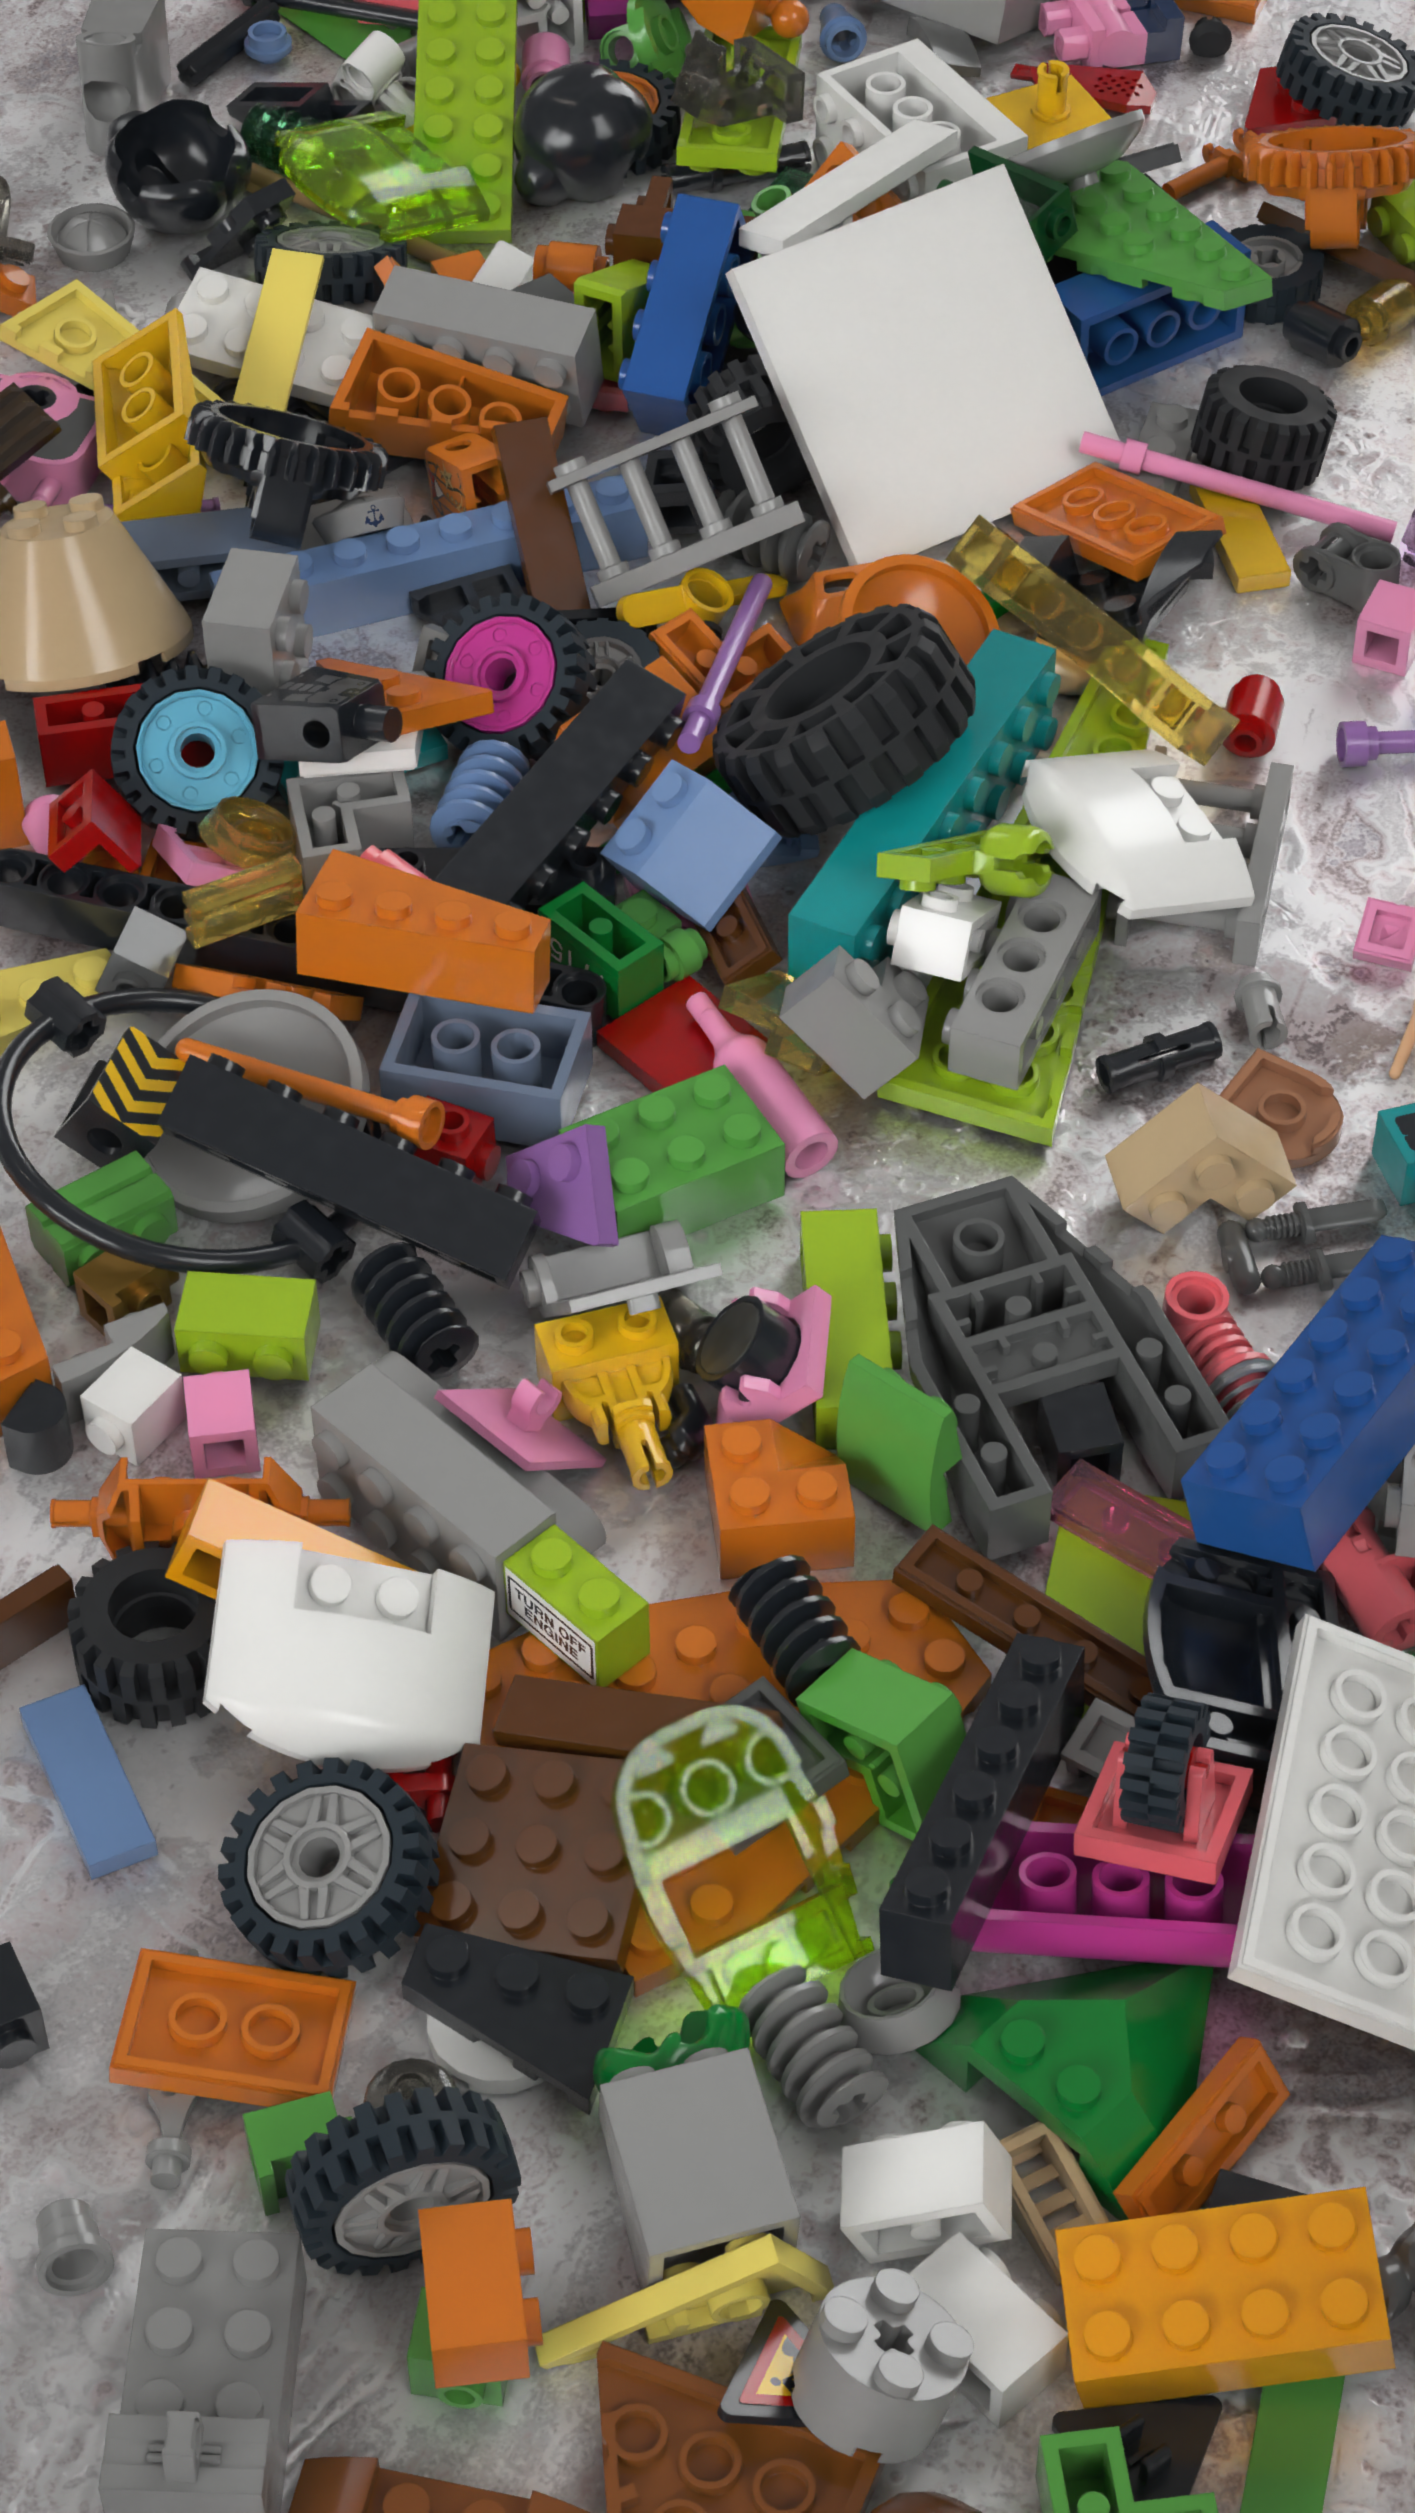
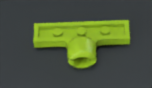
M1000 823L988 830L878 852L876 877L900 880L899 889L914 892L935 891L936 884H965L966 877L979 878L983 887L992 894L1031 899L1045 892L1054 872L1050 871V867L1047 864L1029 863L1027 861L1044 858L1046 853L1054 849V844L1050 835L1040 827Z

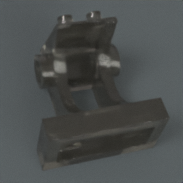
M701 30L695 31L691 43H688L685 47L686 58L682 70L676 79L675 89L671 98L672 102L697 120L720 127L769 115H774L785 124L803 120L805 72L752 36L734 40L733 69L726 72L727 48L718 45L706 37L705 33ZM761 68H762L763 70H765V72L763 73L762 77L760 78V72H761Z

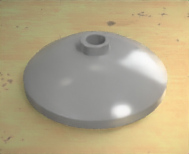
M1138 109L1108 119L1009 157L1007 160L1062 184L1067 183L1070 193L1098 183L1099 179L1096 171L1109 166L1126 152L1141 131L1145 121L1143 111Z

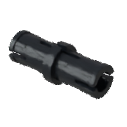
M1210 1021L1167 1036L1160 1032L1145 1036L1142 1044L1097 1057L1095 1062L1096 1073L1102 1088L1108 1094L1152 1078H1156L1158 1082L1172 1079L1177 1070L1221 1057L1223 1052L1222 1041L1217 1028ZM1173 1051H1178L1177 1053H1174V1054L1172 1053V1054H1169V1055H1166V1056H1162V1057L1159 1058V1059H1155V1060H1152V1061H1149V1062H1146V1063H1143V1064H1140V1063H1139V1062H1142V1061H1148V1060L1154 1059V1058H1156V1057H1158V1056H1161V1055H1164V1054H1167V1053H1170V1052H1173Z

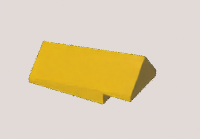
M174 308L92 361L98 468L112 480L113 511L121 522L201 513L207 468L201 451L196 450L195 446L187 444V440L184 439L188 419L193 406L196 405V397L183 314L177 308Z

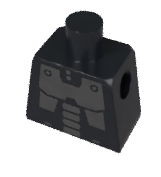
M311 667L250 703L258 759L323 763L347 762L379 741L395 742L399 738L403 726L400 710L396 707L386 706L383 685L379 679L321 667Z

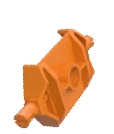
M121 1457L99 1489L98 1496H93L91 1500H51V1528L91 1527L93 1537H100L113 1560L117 1558L116 1550L129 1545L132 1551L145 1548L144 1542L159 1541L160 1547L170 1548L174 1541L178 1542L185 1520L208 1478L173 1479L170 1477H155L152 1479H128V1457ZM264 1457L262 1478H239L234 1476L210 1478L316 1526H351L350 1498L310 1499V1496H303L302 1488L272 1457Z

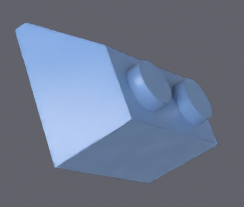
M671 759L600 854L639 891L644 889L659 903L706 931L711 932L782 837L712 781Z

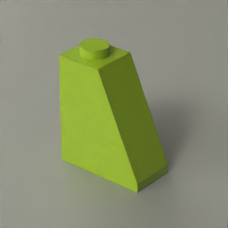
M630 259L580 276L574 282V304L596 309L605 379L618 382L623 360L632 356L636 342L633 340L632 335L635 315L639 309H645L650 293L647 291L646 286L650 263Z

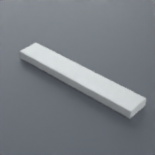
M913 119L740 227L739 246L769 255L823 234L957 148L958 130Z

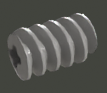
M800 1965L785 1967L768 1975L754 1985L740 2002L739 2008L745 2012L749 2019L752 2046L763 2059H766L768 2071L777 2081L781 2082L783 2094L792 2104H796L797 2115L807 2127L830 2129L847 2124L868 2111L882 2098L888 2089L889 2080L881 2071H869L873 2065L872 2055L865 2048H855L858 2035L851 2026H840L843 2012L835 2003H825L828 1997L826 1987L820 1981L805 1982L806 1969Z

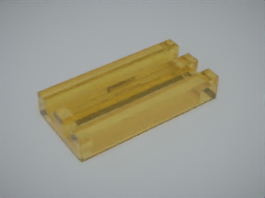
M293 853L182 892L183 902L188 908L184 910V919L189 925L185 928L186 937L194 949L296 913L304 898L302 868Z

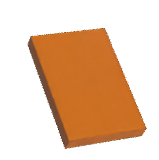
M141 1948L109 2066V2082L264 2107H271L331 2091L333 2098L356 1996V1981Z

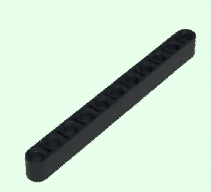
M13 848L0 850V926L88 946L107 948L113 951L134 906L189 931L176 963L199 965L364 997L363 1005L399 1013L402 1012L409 993L297 974L296 911L298 908L144 875L131 874L82 862H77L64 873L48 858V855ZM550 962V981L539 1004L590 1012L592 1047H596V1031L607 1025V986L604 979L597 973L586 969Z

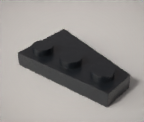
M428 1923L424 1925L401 1982L403 1999L473 2043L482 2040L513 2060V2068L532 2080L536 2081L541 2077L568 2094V2102L588 2115L591 2113L598 2094L593 2079L596 2054L602 2048L615 2047L634 1995V1976Z

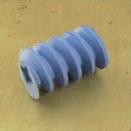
M479 740L466 747L459 757L458 765L452 772L451 780L445 787L444 795L438 802L437 810L431 817L429 830L432 841L437 848L463 847L531 769L529 761L520 750L508 743L497 740Z

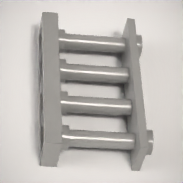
M738 391L732 392L707 403L711 413L589 465H587L583 455L553 468L556 478L548 481L546 484L549 493L552 495L567 488L601 571L596 573L600 583L589 588L597 608L604 607L620 600L623 596L635 594L806 521L798 501L784 505L781 495L775 497L742 415L759 406L755 395L742 400ZM719 424H722L755 505L750 508L754 519L733 527L730 517L724 519L690 437ZM669 445L704 527L699 529L702 540L685 548L681 547L678 539L672 540L639 459ZM616 467L620 469L652 547L651 550L647 551L651 562L632 570L627 560L621 562L588 482V479Z
M1156 745L1155 751L1167 755L1166 746ZM1271 762L1266 785L1255 784L1254 789L1178 778L1197 805L1250 812V819L1258 820V824L1247 823L1246 828L1211 823L1222 839L1236 838L1243 857L1250 859L1246 866L1251 878L1255 899L1252 906L1141 919L1224 931L1225 938L1234 939L1232 963L1256 966L1289 810L1294 765ZM1109 891L1106 919L1116 921L1114 945L1126 947L1132 919L1129 920L1117 913L1120 903L1125 900Z

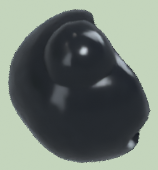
M574 62L562 65L538 78L523 95L515 118L513 138L518 164L515 170L514 183L518 193L530 204L540 207H552L566 198L588 203L601 201L624 189L623 177L626 171L636 160H643L651 142L653 115L646 99L634 86L619 78L614 71L605 65L595 62Z
M172 99L155 106L147 112L135 110L120 115L111 123L107 131L105 169L111 188L117 200L134 220L153 231L183 235L203 232L214 226L221 217L238 204L249 184L252 158L242 134L231 124L227 125V129L220 126L212 117L209 105L195 100Z

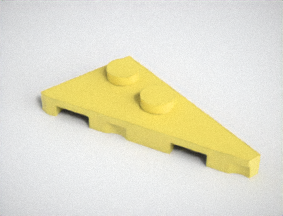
M762 2232L735 2239L725 2246L726 2253L702 2264L687 2262L669 2267L663 2271V2281L542 2333L543 2345L535 2346L539 2365L547 2370L556 2366L572 2365L597 2358V2352L602 2341L609 2343L641 2328L645 2330L648 2344H653L708 2330L723 2323L739 2322L762 2316L763 2310L771 2301L769 2294L796 2287L809 2292L812 2302L824 2300L826 2295L834 2288L827 2265L772 2234Z

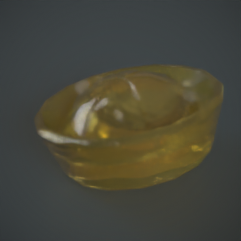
M238 796L222 798L198 825L200 836L209 849L222 859L242 869L259 874L278 875L289 872L295 865L297 834L294 825L278 810L260 801Z

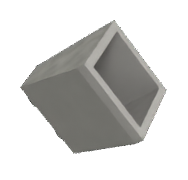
M720 2047L704 2049L689 2056L684 2061V2064L656 2071L649 2066L629 2068L615 2075L609 2083L600 2085L599 2118L640 2290L663 2281V2271L665 2269L687 2262L702 2264L726 2253L725 2246L730 2241L763 2232L772 2234L793 2247H797L801 2216L748 2047L731 2052Z

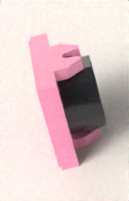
M814 1285L790 1300L780 1292L753 1287L749 1291V1296H743L739 1299L735 1298L730 1305L717 1315L704 1334L696 1356V1371L699 1376L719 1390L715 1424L772 1419L780 1423L823 1397L832 1299L830 1294Z

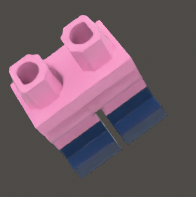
M1059 0L1040 4L1038 27L1044 37L1054 36L1053 46L1059 61L1064 63L1081 61L1083 66L1103 68V65L1117 68L1180 60L1185 16L1174 0Z

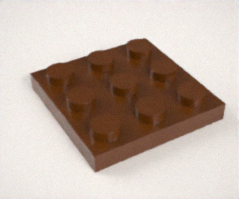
M465 1743L437 1841L439 1858L433 1859L440 1870L438 1886H427L434 1901L429 1913L417 1912L416 1919L421 1927L412 1937L415 1943H418L424 1925L428 1923L623 1973L672 1780L666 1764Z

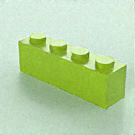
M877 1208L800 1211V1265L803 1292L817 1285L832 1296L823 1397L812 1403L815 1443L827 1450L837 1449L839 1401L849 1361L857 1354H860L882 1368L902 1370L901 1332L889 1331L888 1321L897 1320L896 1282H884L883 1272H892L891 1234H879Z

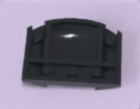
M1179 1537L1168 1552L1172 1558L1163 1567L1159 1565L1149 1585L1145 1600L1143 1644L1146 1668L1152 1691L1156 1694L1205 1703L1209 1706L1208 1711H1210L1211 1719L1208 1727H1211V1732L1206 1748L1214 1750V1759L1268 1771L1296 1625L1306 1613L1339 1626L1334 1576L1330 1572L1318 1569L1314 1572Z

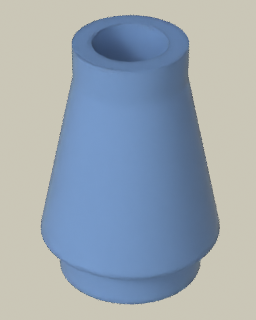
M831 3L825 6L819 16L821 23L820 47L822 52L829 59L837 62H849L856 59L863 51L867 41L864 25L848 13L841 4Z

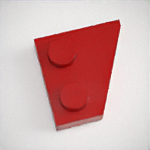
M1276 66L1260 68L1245 122L1244 135L1249 130L1260 135L1261 133H1272L1273 130L1286 131L1288 128L1336 126L1337 118L1331 116L1329 120H1326L1319 116L1320 110L1314 109L1309 111L1303 107V99L1294 100L1289 95L1290 89H1283L1281 86V78H1278L1276 75Z

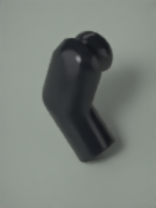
M681 1383L674 1386L668 1401V1406L675 1421L668 1427L669 1434L661 1437L660 1442L667 1460L671 1463L672 1469H679L685 1465L687 1460L695 1461L703 1454L704 1425L714 1424L699 1394L691 1383Z

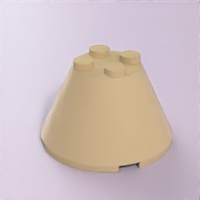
M81 494L72 497L69 500V504L49 507L42 500L27 501L13 507L14 518L6 522L0 529V679L4 680L6 691L55 692L106 684L140 674L138 662L160 653L162 661L167 662L189 646L194 637L191 617L112 509L104 505L101 494Z

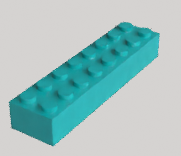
M993 628L967 665L975 679L976 707L973 716L968 717V727L962 736L956 738L951 744L948 753L939 762L933 763L923 772L924 775L909 787H904L894 794L892 799L878 808L874 807L859 815V818L856 819L788 914V985L839 945L854 959L864 960L871 968H874L887 957L892 958L894 946L887 944V930L891 916L895 909H901L903 904L921 892L899 889L900 880L876 877L877 853L983 831L987 829L993 819L999 821L1003 817L1009 803L1010 794L1016 785L1023 786L1027 782V777H1021L1025 761L1035 759L1040 750L1047 751L1051 747L1057 732L1058 720L1052 717L1053 703L1056 700L1061 684V676L1055 673L1056 648Z

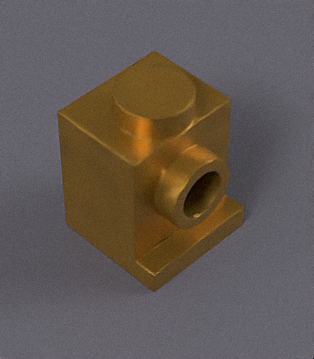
M108 1252L102 1253L73 1272L80 1315L104 1337V1324L163 1302L166 1307L172 1304L170 1286L179 1281V1272L145 1266L122 1259Z

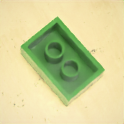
M725 1064L558 1130L560 1135L584 1124L605 1126L618 1238L649 1231L651 1225L675 1219L680 1222L685 1235H688L785 1195V1143Z

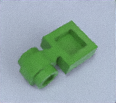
M644 889L616 905L617 908L664 943V982L684 980L702 968L703 961L708 957V949L701 935L692 928L683 930L682 921Z

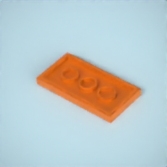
M1096 461L1010 508L1015 526L1037 536L1069 535L1073 553L1136 582L1151 575L1162 551L1176 532L1222 530V534H1226L1223 516Z

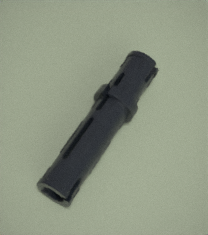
M803 140L782 145L777 172H767L758 176L746 175L735 169L721 168L710 172H698L692 170L689 166L665 163L661 165L660 171L662 174L666 173V175L660 176L673 178V195L709 189V193L722 191L723 186L791 174L809 173L812 166L810 163L805 164V162H811L812 158L809 145Z

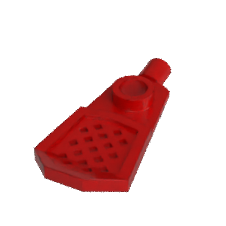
M1015 64L1010 77L1011 79L1029 81L1034 85L1038 84V67ZM1068 65L1070 68L1069 75L1072 74L1102 108L1125 114L1142 109L1143 114H1151L1156 103L1157 93L1144 71Z

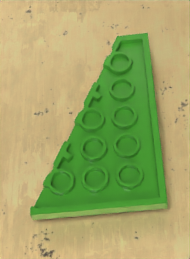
M1114 161L1109 166L1096 171L1099 179L1098 183L1070 193L1078 231L1053 255L1077 261V271L1091 275H1103L1109 280L1138 288L1147 286L1148 281L1172 287V297L1185 301H1197L1204 306L1222 311L1273 297L1272 277L1128 161ZM1053 255L1046 261L1047 263L1054 259Z

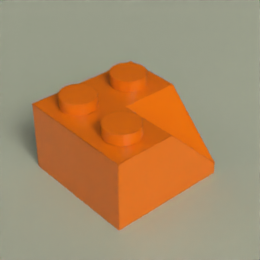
M772 1419L704 1425L705 1481L721 1580L740 1578L753 1568L769 1563L779 1557L789 1555L804 1557L810 1565L811 1571L854 1567L855 1511L847 1467L836 1454Z

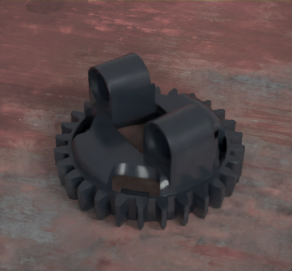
M221 400L199 402L193 406L184 436L187 444L193 445L196 450L201 451L207 465L220 473L228 474L244 481L243 486L247 487L245 507L252 509L249 538L300 549L304 538L312 500L337 499L348 501L354 500L362 492H368V490L378 491V488L383 489L388 468L389 455L381 444L375 443L373 439L362 437L361 433L346 430L345 427L309 418L307 415L302 416L290 413L288 410H276L269 406H255L248 402L246 404H240L232 400L228 403Z

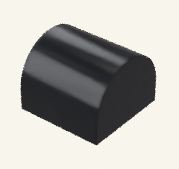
M35 1379L2 1421L1 1429L9 1467L27 1474L42 1475L63 1467L72 1456L74 1444L64 1395L55 1386Z

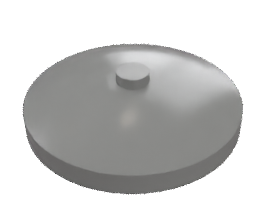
M255 989L220 997L184 1016L157 1041V1043L175 1054V1046L178 1041L183 1038H192L370 1093L369 1073L365 1059L359 1046L344 1024L323 1005L297 993L274 989ZM301 1099L300 1104L319 1113H322L325 1108L324 1105ZM350 1114L360 1120L357 1130L363 1132L367 1119ZM165 1132L161 1135L157 1145L144 1158L151 1166L153 1173H157L171 1189L175 1207L199 1219L219 1223L254 1222L287 1212L292 1205L304 1199L308 1200V1198L166 1135Z

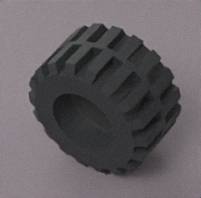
M749 355L747 361L739 363L738 359L727 363L728 369L721 373L716 370L707 377L710 383L706 387L699 386L693 396L697 403L688 405L686 412L688 420L691 422L710 414L707 403L732 392L738 391L742 400L755 395L759 406L742 416L775 497H778L789 490L791 494L801 488L800 483L805 479L811 480L812 477L760 355ZM722 424L690 436L695 448L701 447L704 454L702 460L704 469L714 487L720 493L732 489L735 491L736 496H738L743 490L748 489ZM765 426V427L762 428L761 430H759V431L753 433V432L756 431L757 429H759V428Z
M1260 365L1224 367L1219 369L1217 374H1212L1208 378L1190 440L1192 441L1190 446L1192 452L1197 454L1196 458L1207 467L1286 490L1296 491L1302 489L1303 486H1310L1315 482L1316 477L1319 476L1337 419V410L1334 409L1335 404L1331 398L1324 395V391L1318 386L1287 371Z
M159 1541L144 1542V1549L132 1551L129 1545L116 1550V1559L108 1561L102 1558L91 1566L93 1577L82 1576L75 1586L76 1598L69 1599L67 1609L69 1622L67 1625L79 1684H85L88 1693L91 1694L94 1706L101 1713L112 1709L114 1720L128 1725L133 1719L141 1720L142 1728L157 1729L158 1721L171 1720L172 1727L187 1724L186 1716L196 1713L202 1718L212 1712L203 1704L216 1600L165 1578L177 1542L174 1541L170 1548L160 1547ZM173 1627L182 1629L178 1634L163 1640L140 1641L133 1639L137 1635L154 1628Z

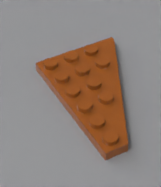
M602 2341L597 2352L607 2513L866 2512L886 2464L877 2463L882 2453L857 2448L853 2457L848 2456L823 2443L807 2427L726 2423L719 2418L717 2410L728 2387Z

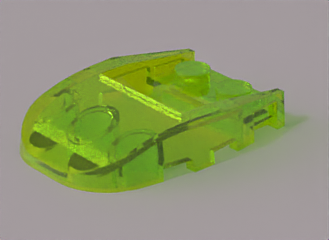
M717 1705L696 1711L645 1737L634 1747L621 1765L612 1793L614 1823L650 1930L704 2010H708L715 2004L739 2008L742 1998L754 1985L782 1968L800 1965L806 1969L805 1982L815 1981L875 1950L871 1936H859L848 1898L858 1894L850 1864L844 1863L832 1826L837 1823V1820L826 1796L817 1795L800 1768L802 1763L801 1757L783 1730L761 1712L739 1705ZM785 1820L818 1893L699 1953H693L661 1881Z

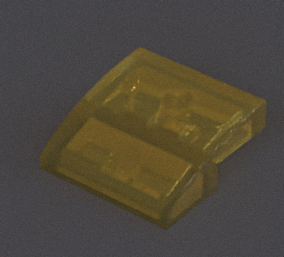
M775 970L724 986L718 1008L771 1030L764 1054L816 1076L834 1071L779 1018L786 987L797 978L780 970Z

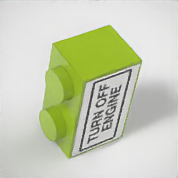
M553 1524L503 1561L506 1612L589 1684L607 1687L650 1654L649 1603L557 1525Z

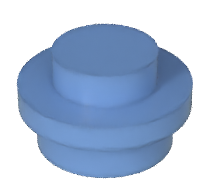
M273 20L259 21L251 25L248 29V35L244 40L246 54L263 64H274L281 61L290 54L293 48L292 38L286 32V27L282 23Z

